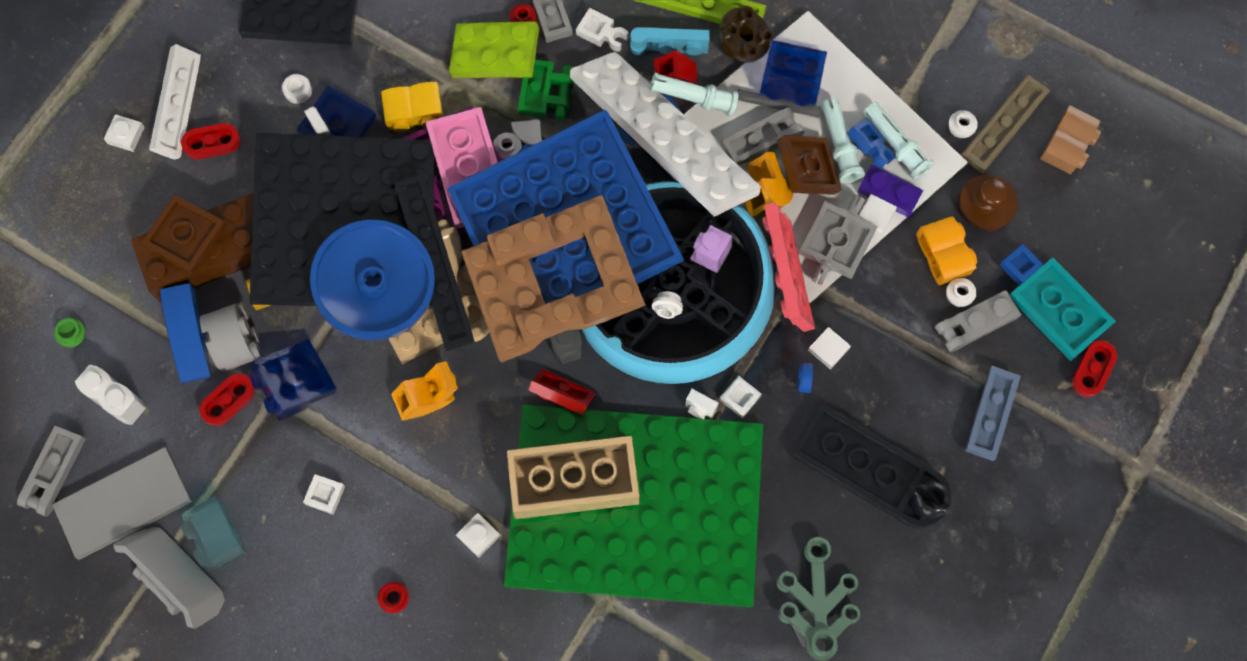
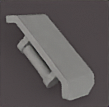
M151 527L137 531L113 544L115 552L126 553L134 561L137 567L133 575L146 584L168 607L167 610L173 616L180 611L184 613L187 627L198 628L219 614L225 602L221 589L161 528Z

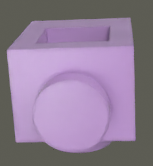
M710 225L706 233L701 232L693 246L695 251L690 260L718 273L732 247V236Z

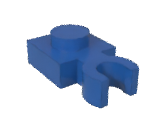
M868 118L853 126L847 132L853 144L864 155L869 153L878 168L881 169L896 158L894 152L884 146L883 142L886 139Z

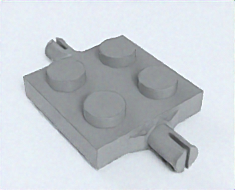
M854 195L848 208L836 207L826 201L823 203L798 253L818 265L811 278L814 283H816L821 273L817 284L822 285L829 271L837 272L852 279L878 227L864 220L858 214L865 202L863 197L860 198L855 206L859 195Z

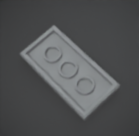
M164 447L52 504L75 558L81 560L193 501L169 449Z

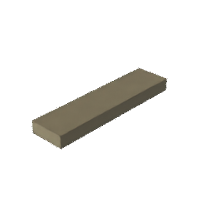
M1027 74L961 156L969 165L984 174L1046 98L1050 90Z

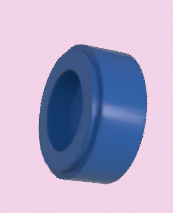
M801 363L798 371L797 389L801 393H810L813 380V364Z

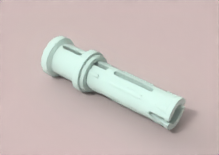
M654 73L651 80L653 85L650 86V91L699 103L704 110L715 109L725 112L726 116L731 117L737 106L738 92L736 91L729 93L716 89L715 85L710 84L703 87L658 73Z
M832 97L831 105L833 109L830 108L828 99L821 103L835 147L832 156L839 165L841 172L839 174L840 182L852 183L863 178L865 171L860 167L857 159L858 148L851 144L850 137L847 135L848 131L839 105V99Z
M873 102L865 109L863 115L871 121L896 152V159L899 162L903 161L912 172L911 176L914 180L925 175L933 167L934 161L926 158L919 150V144L916 141L909 140L878 102Z

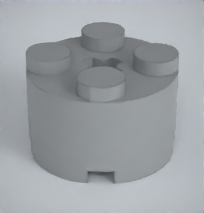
M243 302L235 303L200 316L202 333L208 331V342H205L216 367L219 370L222 369V372L262 357L258 345L261 342L259 333L255 326H249L247 321L249 314Z

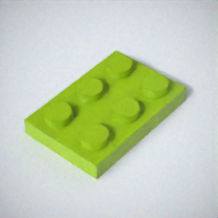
M537 22L456 23L449 74L452 78L533 77L539 33Z

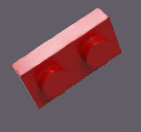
M544 368L535 376L529 388V391L537 394L540 398L551 400L564 406L568 411L577 412L581 415H584L596 394V392Z

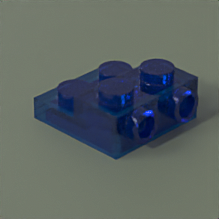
M772 40L760 93L765 94L771 100L784 98L793 100L799 106L816 105L827 51Z
M309 339L254 360L252 373H250L253 387L256 390L262 389L266 396L263 400L266 411L269 415L275 414L279 421L306 410L308 404L335 394L337 389Z

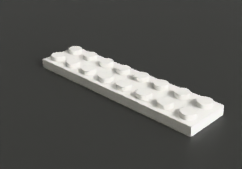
M612 52L571 68L570 78L603 110L606 109L610 117L713 216H717L759 195L761 186L661 93L650 91L651 84L617 52Z

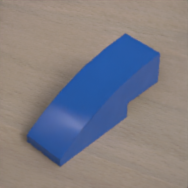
M190 283L160 289L167 332L181 383L212 377L208 349L205 343L206 336L205 333H202L196 290Z

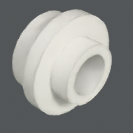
M965 110L953 113L948 122L951 133L957 138L972 136L978 125L976 117ZM959 120L965 121L968 125H961Z
M502 133L496 137L493 143L502 160L517 154L522 148L519 137L513 133ZM504 143L512 144V146L507 149L502 147Z
M956 278L947 286L946 296L953 305L966 307L974 301L976 288L968 279ZM957 288L965 289L966 295H960L957 292Z
M664 291L657 294V298L652 302V309L660 317L673 318L682 313L683 305L679 295Z

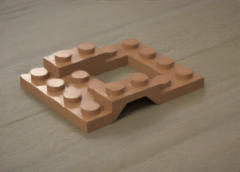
M602 195L548 217H545L543 213L487 235L488 241L461 251L494 347L501 362L530 352L544 339L564 331L587 329L645 306ZM586 237L604 286L577 297L574 294H570L546 304L530 259Z

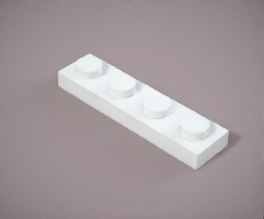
M177 44L170 47L149 148L150 151L174 160L181 158V139L186 133L201 58L200 54Z

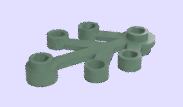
M814 537L804 548V555L811 563L812 595L797 581L796 575L790 571L783 572L777 579V587L782 592H790L813 615L814 627L799 614L798 607L792 602H786L779 608L778 617L784 623H791L806 638V649L814 659L825 661L832 658L837 652L838 643L836 638L849 625H853L860 618L859 608L853 604H848L840 610L839 619L829 628L827 626V614L847 594H851L857 589L858 579L853 574H844L838 580L837 587L826 597L824 562L831 554V546L826 539ZM811 549H818L820 557L813 556ZM782 578H789L792 582V586H785L782 582ZM843 580H850L852 583V588H846L843 584ZM784 608H789L793 611L792 618L785 616ZM851 610L854 613V619H848L845 611ZM817 640H822L825 643V650H820L816 646Z

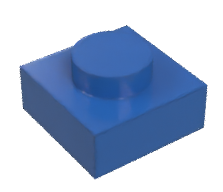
M1022 244L1005 258L999 266L1020 286L1040 269L1043 264Z

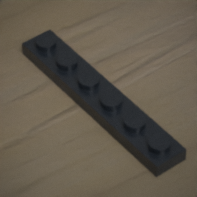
M423 175L394 182L408 231L421 241L429 253L433 264L435 278L431 305L445 351L475 343Z

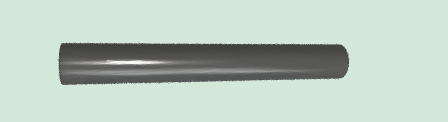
M737 89L738 101L780 110L789 107L794 113L819 118L820 106Z

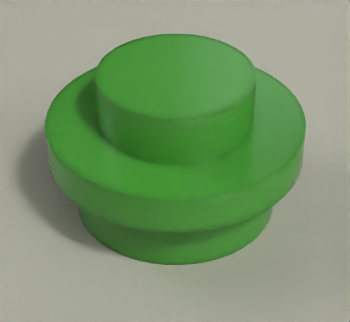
M75 318L63 319L55 327V339L64 347H75L85 338V326Z

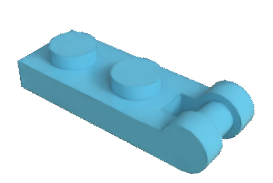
M638 27L631 31L630 50L637 56L643 55L646 51L668 54L675 50L689 55L708 54L709 30Z

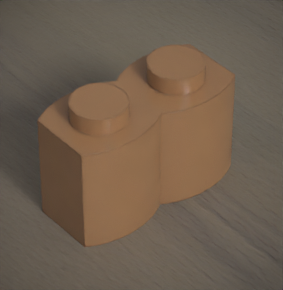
M1069 105L1058 122L1040 159L1070 175L1076 168L1081 170L1089 157V154L1085 152L1088 145L1093 146L1101 134V131L1097 129L1100 120Z

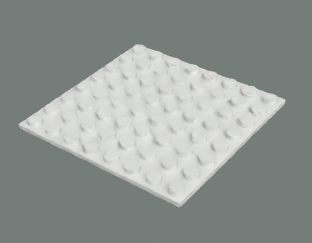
M809 11L771 41L766 55L758 61L746 62L716 87L718 90L729 93L732 91L737 92V89L820 107L821 103L828 99L831 109H833L831 98L836 97L839 99L847 131L867 119L863 112L870 104L878 102L909 140L916 141L919 144V150L926 158L934 161L933 167L916 180L912 178V172L903 161L899 162L896 158L881 168L924 190L912 213L968 163ZM738 101L734 114L729 117L726 116L725 112L715 109L704 110L701 104L697 103L684 115L725 153L721 146L722 139L781 110ZM822 107L819 118L794 113L793 119L797 124H801L805 131L802 136L827 138L831 153L833 154L835 147ZM784 124L778 125L781 131L786 129ZM885 140L883 142L884 146L890 148L895 154L896 152L892 146ZM778 146L768 152L775 153L784 179H788ZM858 149L857 159L866 175L871 164L876 165L869 153L864 155ZM754 158V159H752V160H750V161H748V162H746V163L740 165V167H741L749 176H750V174H749V171H748V168H747L746 165H747L748 163H750L751 161L755 160L756 158ZM834 161L837 174L839 177V174L841 173L838 162ZM864 177L852 183L840 182L842 190L835 195L793 193L791 202L781 209L791 219L798 253L825 201L836 207L848 208L853 196L859 195L855 206L861 197L865 199L858 213L860 215L868 200V197L857 192ZM745 202L740 204L748 212ZM895 211L884 233L881 234L875 231L864 255L907 217ZM754 218L764 233L768 244H772L771 235L765 231L763 218ZM732 232L730 234L732 239L746 252L742 243ZM799 254L809 303H811L842 275L829 271L823 284L819 285L817 283L821 276L820 273L816 283H814L811 278L818 265ZM775 261L774 263L776 272H778L777 263Z

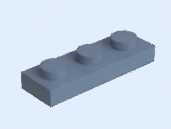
M994 366L990 367L965 446V452L991 461L997 458L1020 375Z

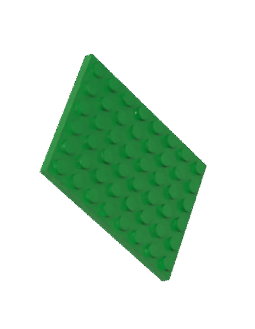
M523 405L518 449L632 436L639 504L515 519L512 507L504 587L753 607L763 424L587 410L584 415H581L577 412H570L566 408Z

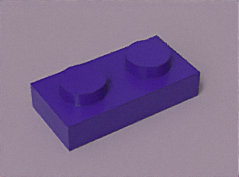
M871 164L857 192L868 198L872 194L896 206V212L909 218L924 190Z

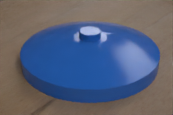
M362 220L341 227L322 243L312 262L310 286L317 309L332 327L356 339L376 341L389 339L406 332L423 317L433 296L435 276L429 253L421 241L410 231L387 221Z

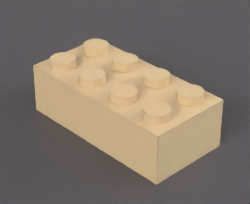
M632 436L507 450L512 507L515 519L639 504Z

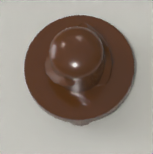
M990 174L978 175L970 179L962 188L959 195L958 211L974 227L994 232L1007 225L1014 217L1018 206L1017 195L1013 187L1001 177Z

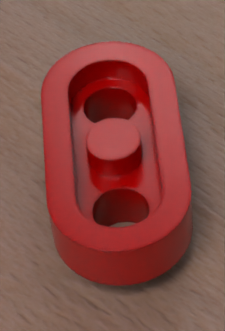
M228 123L191 129L181 139L182 149L188 157L195 160L230 154L236 151L241 143L238 131L233 125ZM225 139H231L227 144H223ZM197 144H202L200 149H194Z
M1099 340L1093 342L1085 350L1072 377L1073 389L1080 396L1093 397L1104 388L1117 360V352L1112 344ZM1099 354L1103 362H1098L1094 355ZM1082 380H1089L1091 387L1084 386Z
M244 374L229 376L201 402L199 408L200 416L211 426L226 424L253 399L255 395L254 383ZM245 387V392L242 395H236L238 388ZM221 407V414L213 416L214 410Z

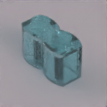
M213 496L181 514L184 523L181 524L182 531L188 540H194L197 549L193 553L201 567L206 566L208 569L215 571L247 553L225 505L218 497Z

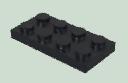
M244 0L239 33L242 38L352 45L358 0Z

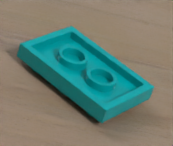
M1051 258L1010 294L1015 305L1070 361L1116 322L1054 258Z

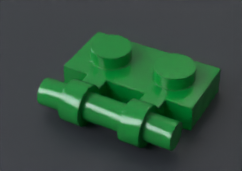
M535 60L533 77H523L518 114L546 118L548 108H554L556 110L554 118L564 121L571 106L569 95L570 89L574 87V81L570 78V71L573 67L564 65L562 73H555L554 62ZM552 85L559 86L558 96L550 95Z

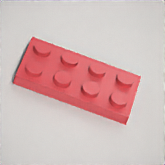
M776 203L764 206L766 216L763 217V225L766 233L771 235L772 244H769L768 247L772 261L777 263L778 272H775V281L778 289L782 290L784 300L781 301L783 315L803 332L813 330L815 326L791 219Z

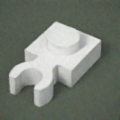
M589 8L576 28V35L599 47L606 41L609 47L617 52L621 50V43L615 41V39L618 37L624 40L628 39V31L621 27L613 28V19Z

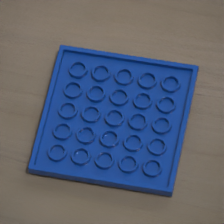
M606 109L447 188L474 246L488 241L487 235L543 213L545 217H548L602 195L637 284L684 261ZM586 237L530 259L546 304L570 294H574L577 297L604 286Z

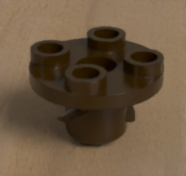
M747 5L730 10L723 16L719 24L720 47L728 57L736 58L743 62H755L761 59L768 52L771 41L774 38L773 31L767 26L765 21Z

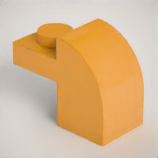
M766 152L746 165L750 177L761 186L759 195L745 202L748 212L753 218L765 217L764 206L776 203L782 208L791 202L793 193L789 181L784 179L774 152Z
M446 361L436 363L424 377L403 381L391 395L401 420L404 421L427 415L447 406L455 400L453 393L458 387L456 378Z

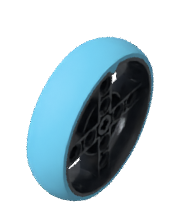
M678 181L645 184L658 210L684 209L704 214V217L685 240L673 238L682 257L693 254L695 251L693 246L701 232H707L710 225L729 235L733 232L739 239L751 261L754 277L753 295L748 312L745 315L715 293L716 273L696 262L689 264L683 261L638 283L637 285L645 306L625 313L610 332L602 323L587 329H580L590 346L603 359L630 376L664 384L699 381L724 371L736 363L750 350L763 333L770 319L776 296L775 263L771 259L769 244L764 233L754 218L742 206L737 205L717 216H713ZM674 277L677 278V284L672 282L667 285V278L670 280L674 279ZM668 291L680 296L683 309L681 314L673 318H663L653 309L647 308L646 303L651 299L657 298L658 293ZM692 294H699L704 298L698 304H692L687 299ZM716 311H722L727 315V319L717 322L711 316ZM696 319L724 340L708 351L684 358H658L637 352L638 348L659 323L679 325ZM632 322H639L643 325V328L636 333L630 332L627 329L628 325Z

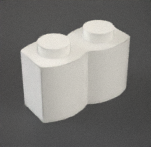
M89 365L75 381L77 388L84 395L125 424L133 425L146 409L145 404L137 395L97 366Z

